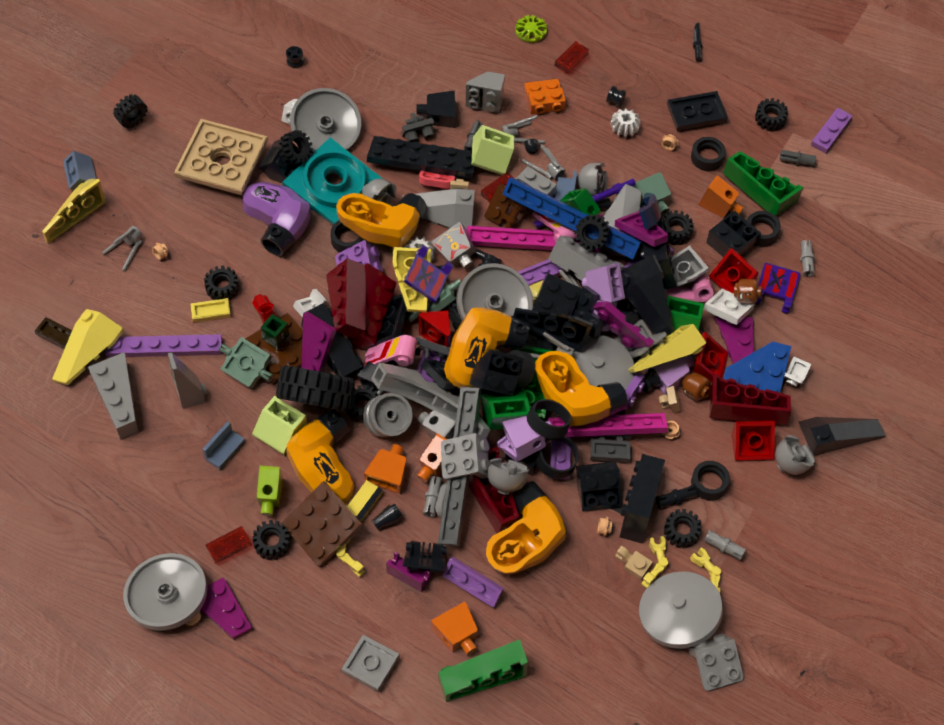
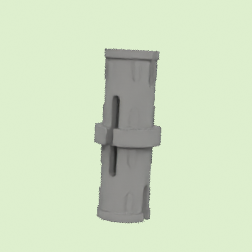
M804 240L800 243L802 254L800 261L803 265V276L807 277L808 272V277H812L815 275V255L812 251V241L808 240L807 245V240Z
M435 476L430 477L429 489L425 493L426 503L423 515L429 517V512L431 513L430 518L436 515L435 506L443 479L437 477L436 481Z
M709 530L704 540L720 549V552H726L739 560L742 559L746 548L730 541V538H724L712 530Z

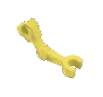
M660 536V544H656L654 538H650L649 547L657 555L658 563L643 578L644 581L641 585L645 588H648L655 581L658 574L662 573L668 565V560L664 554L666 547L664 536Z
M349 539L336 552L339 560L349 565L351 570L360 578L365 573L364 566L358 561H354L346 553V544L349 543Z
M701 547L697 552L701 557L693 553L690 559L694 564L701 568L704 566L709 571L710 580L720 594L718 583L721 569L709 561V555Z

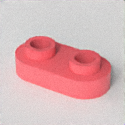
M425 171L419 173V182L426 187L433 186L449 189L450 182L455 181V176Z

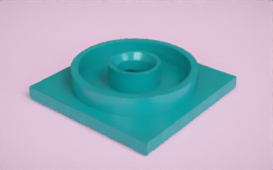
M329 137L309 157L308 161L303 162L283 181L282 185L291 188L308 202L314 211L333 225L339 220L336 205L340 198L352 193L362 194V189L366 184L374 179L383 178ZM330 173H336L343 181L337 185L330 184L326 181V176Z

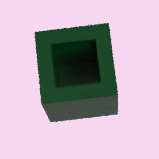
M273 314L260 327L262 339L277 349L289 336L288 323Z

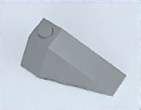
M690 245L671 259L677 286L694 281L709 271L707 265Z
M172 352L168 353L170 369L182 409L204 403V395L207 394L204 383L200 384L195 373Z

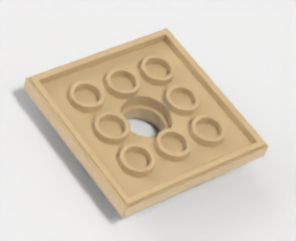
M200 119L174 171V177L243 195L267 144L268 136ZM225 156L230 158V161L224 165L214 162L218 157Z

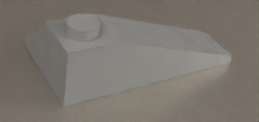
M625 184L614 199L611 207L604 213V221L609 222L607 225L622 232V230L614 227L615 220L640 210L642 191ZM605 245L600 247V249L620 258L625 257V255Z
M450 189L416 194L421 196L426 203L427 209L423 218L432 221V224H441L448 227V229L458 222H461L466 229L467 226H472L475 190Z

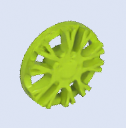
M525 15L524 18L518 19L515 32L521 40L534 43L541 41L546 36L547 24H545L543 19L537 18V15Z

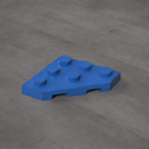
M771 342L727 367L723 379L729 380L731 378L737 380L736 383L746 386L752 384L757 389L763 391L769 389L780 393L792 346Z

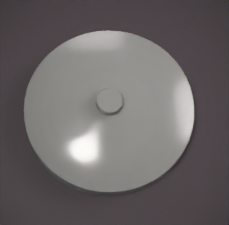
M317 88L303 94L294 104L290 116L291 132L301 130L302 133L305 132L307 134L305 137H310L308 141L309 143L312 142L310 148H313V151L310 152L311 154L329 137L348 151L359 137L361 116L356 104L346 94L331 88Z
M485 264L472 270L461 282L457 292V309L462 321L472 308H487L513 316L516 308L532 310L533 298L526 280L516 270L502 264Z
M589 335L582 353L576 350L573 351L572 357L575 359L580 371L587 378L589 385L597 387L601 384L619 382L626 390L634 378L635 372L630 373L628 371L634 365L630 353L622 344L612 338L599 335V338H592Z
M175 553L157 555L141 563L130 574L124 587V604L130 617L140 626L159 631L174 629L190 621L200 611L207 596V580L203 570L193 559Z
M673 572L658 578L648 586L640 600L639 616L645 632L655 642L670 648H689L703 643L715 633L722 620L723 605L719 591L707 578L692 572Z

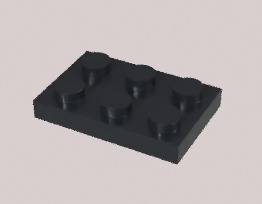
M718 91L667 100V106L677 131L724 123L728 120Z

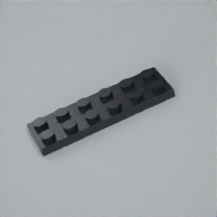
M383 136L373 137L367 154L368 163L473 179L476 166L471 165V150L409 142Z

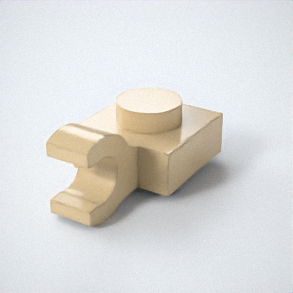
M620 546L615 556L618 560L626 563L624 567L626 571L640 580L653 562L637 551L633 555L630 554L623 546Z

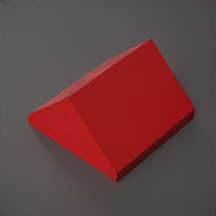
M731 248L709 277L719 287L734 294L735 283H738L740 279L757 280L759 272Z
M448 311L421 312L419 314V336L425 340L450 348Z
M703 332L702 337L706 343L701 346L703 349L697 353L693 373L697 372L711 382L713 373L720 375L719 378L723 377L728 351L707 332Z
M775 421L735 422L731 434L735 461L774 459Z

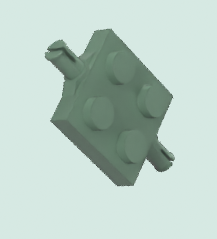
M458 278L452 284H448L445 281L437 301L434 303L428 299L427 312L440 311L456 299L454 292L459 288L461 280ZM412 312L407 317L413 322L419 317L421 312Z
M240 337L232 348L225 344L220 345L223 348L219 347V351L227 355L225 362L220 368L222 371L251 389L261 377L268 382L272 381L274 375L266 371V367L273 356L243 337Z

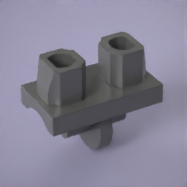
M415 112L410 114L411 119L405 120L407 125L402 126L401 135L409 142L418 141L416 133L422 132L424 139L431 138L434 134L433 118L424 120L423 116L417 117Z

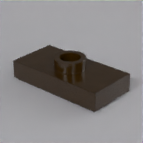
M47 317L35 329L36 335L65 349L72 333L71 329Z

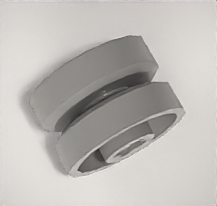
M396 393L376 396L367 403L363 412L364 424L367 430L380 438L402 434L411 425L413 417L409 402L402 395Z

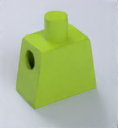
M259 467L257 501L259 506H261V515L273 516L274 507L280 506L283 485L280 467Z

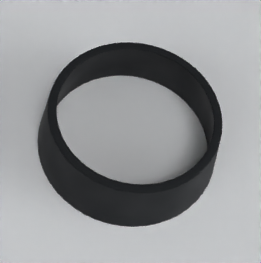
M542 399L535 402L528 412L527 422L539 435L550 439H559L567 434L571 415L562 404L553 400ZM544 409L551 411L561 417L565 425H550L541 420L535 410Z
M566 436L559 439L546 438L545 442L548 440H559L566 443L574 453L575 463L572 467L565 470L555 469L547 464L544 460L542 449L535 452V461L538 468L551 478L560 479L569 476L575 470L579 459L577 446Z

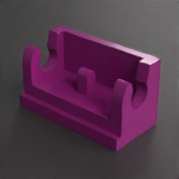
M394 552L393 560L389 559L386 563L387 573L422 592L432 577L431 572L421 568L410 570L407 567H402L404 558L400 557L399 553Z

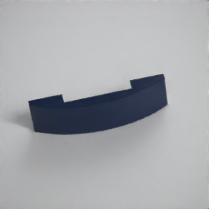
M652 193L644 194L645 206L641 207L639 212L645 230L655 225L662 216L657 198Z

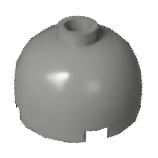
M594 162L585 165L576 177V184L579 185V188H586L591 196L601 193L602 190L606 191L607 171H603L602 168L605 167V164L603 162Z
M374 179L363 187L362 194L392 206L390 201L392 197H396L397 189L396 185L385 179Z
M787 435L778 444L775 450L777 466L781 471L792 475H799L805 473L814 465L815 458L806 444L803 446L799 444L798 441L800 439L795 436Z
M499 458L490 460L488 479L492 486L498 489L499 493L510 494V492H515L525 485L529 473L526 465L513 460H509L508 463H502V459Z

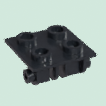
M406 542V554L402 567H407L410 570L428 569L430 572L444 571L447 546L433 543L432 553H430L431 543H429L428 553H425V542L422 545V552H420L421 542Z

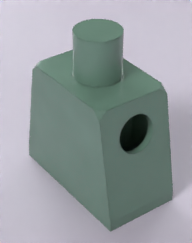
M661 172L636 182V185L633 187L642 191L640 207L645 206L644 194L652 193L657 198L662 216L669 213L668 205L670 204L671 192Z

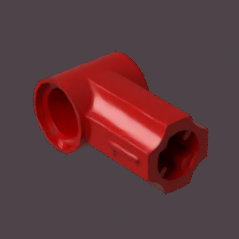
M258 294L254 297L252 304L263 324L272 314L278 317L274 304L270 302L266 295Z

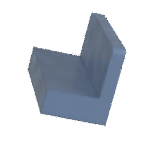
M72 151L63 160L70 190L74 191L81 183L89 179H96L90 156Z
M573 171L572 179L558 177L555 199L560 201L569 191L575 190L577 171Z
M226 422L202 449L205 461L221 470L242 447L245 439L232 430L231 423Z

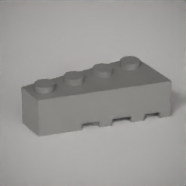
M562 235L556 241L548 260L565 271L571 272L572 270L575 272L576 278L581 281L586 277L587 271L620 263L618 261L613 262L607 259L606 255L596 253L590 250V248L585 249L584 245L580 246L571 237ZM620 263L621 271L625 269L622 263Z
M125 352L89 366L91 378L119 438L123 439L137 433L138 425Z

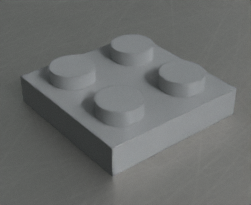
M362 635L342 667L341 672L378 692L397 662L399 653Z

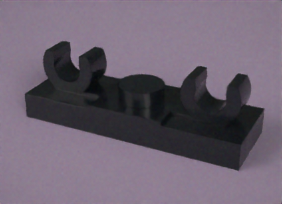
M415 337L417 344L420 345L416 348L415 355L420 356L421 351L425 350L424 358L429 359L431 356L430 350L437 352L436 356L445 359L449 356V347Z

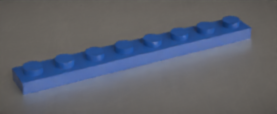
M513 177L509 178L502 194L575 231L577 230L575 227L579 224L578 222L584 217L589 216ZM589 225L586 231L588 237L597 239L599 229L594 225ZM611 227L609 231L611 236L608 238L609 241L605 243V246L634 259L642 241Z

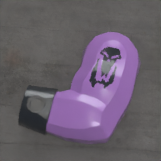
M269 182L251 184L243 193L242 203L245 213L269 225L261 238L262 246L269 253L275 256H282L295 244V241L307 228L312 215L309 203L291 188Z

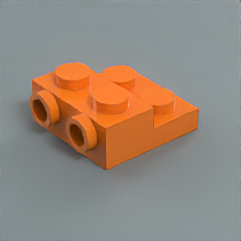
M558 79L524 83L531 114L565 110L566 100Z

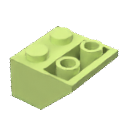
M482 125L473 136L471 165L504 176L514 150V136Z
M274 396L262 410L252 436L285 455L287 443L292 436L307 425L306 415Z

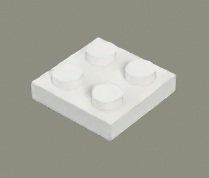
M721 289L705 303L703 310L731 324L737 325L754 309L755 304L740 303L737 298H734L733 293Z

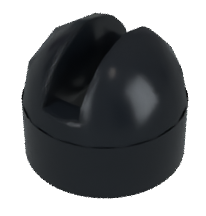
M528 139L524 142L528 153L533 154L537 152L539 148L537 139Z

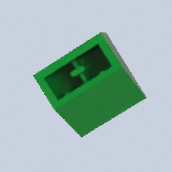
M667 295L666 302L667 307L671 311L674 331L680 326L694 324L697 330H699L704 303Z
M516 391L514 396L502 393L482 394L481 396L490 430L504 429L503 421L527 416L530 411L528 397L520 391Z

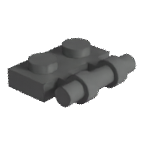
M630 434L590 436L598 437V439H591L590 460L630 462V441H622L623 439H630ZM605 438H615L616 441H615V440H605Z

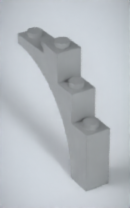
M378 363L371 378L378 389L402 395L431 410H436L456 422L459 396L452 395L449 390L441 389L437 385L438 383L425 381L417 370ZM478 414L476 433L487 438L490 428Z

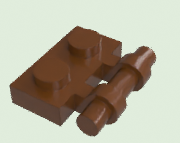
M499 184L484 217L499 225L505 219L507 221L505 228H512L513 225H516L517 216L520 210H523L524 205L502 195L506 186ZM510 205H513L514 208L511 214H508L507 212L510 208Z

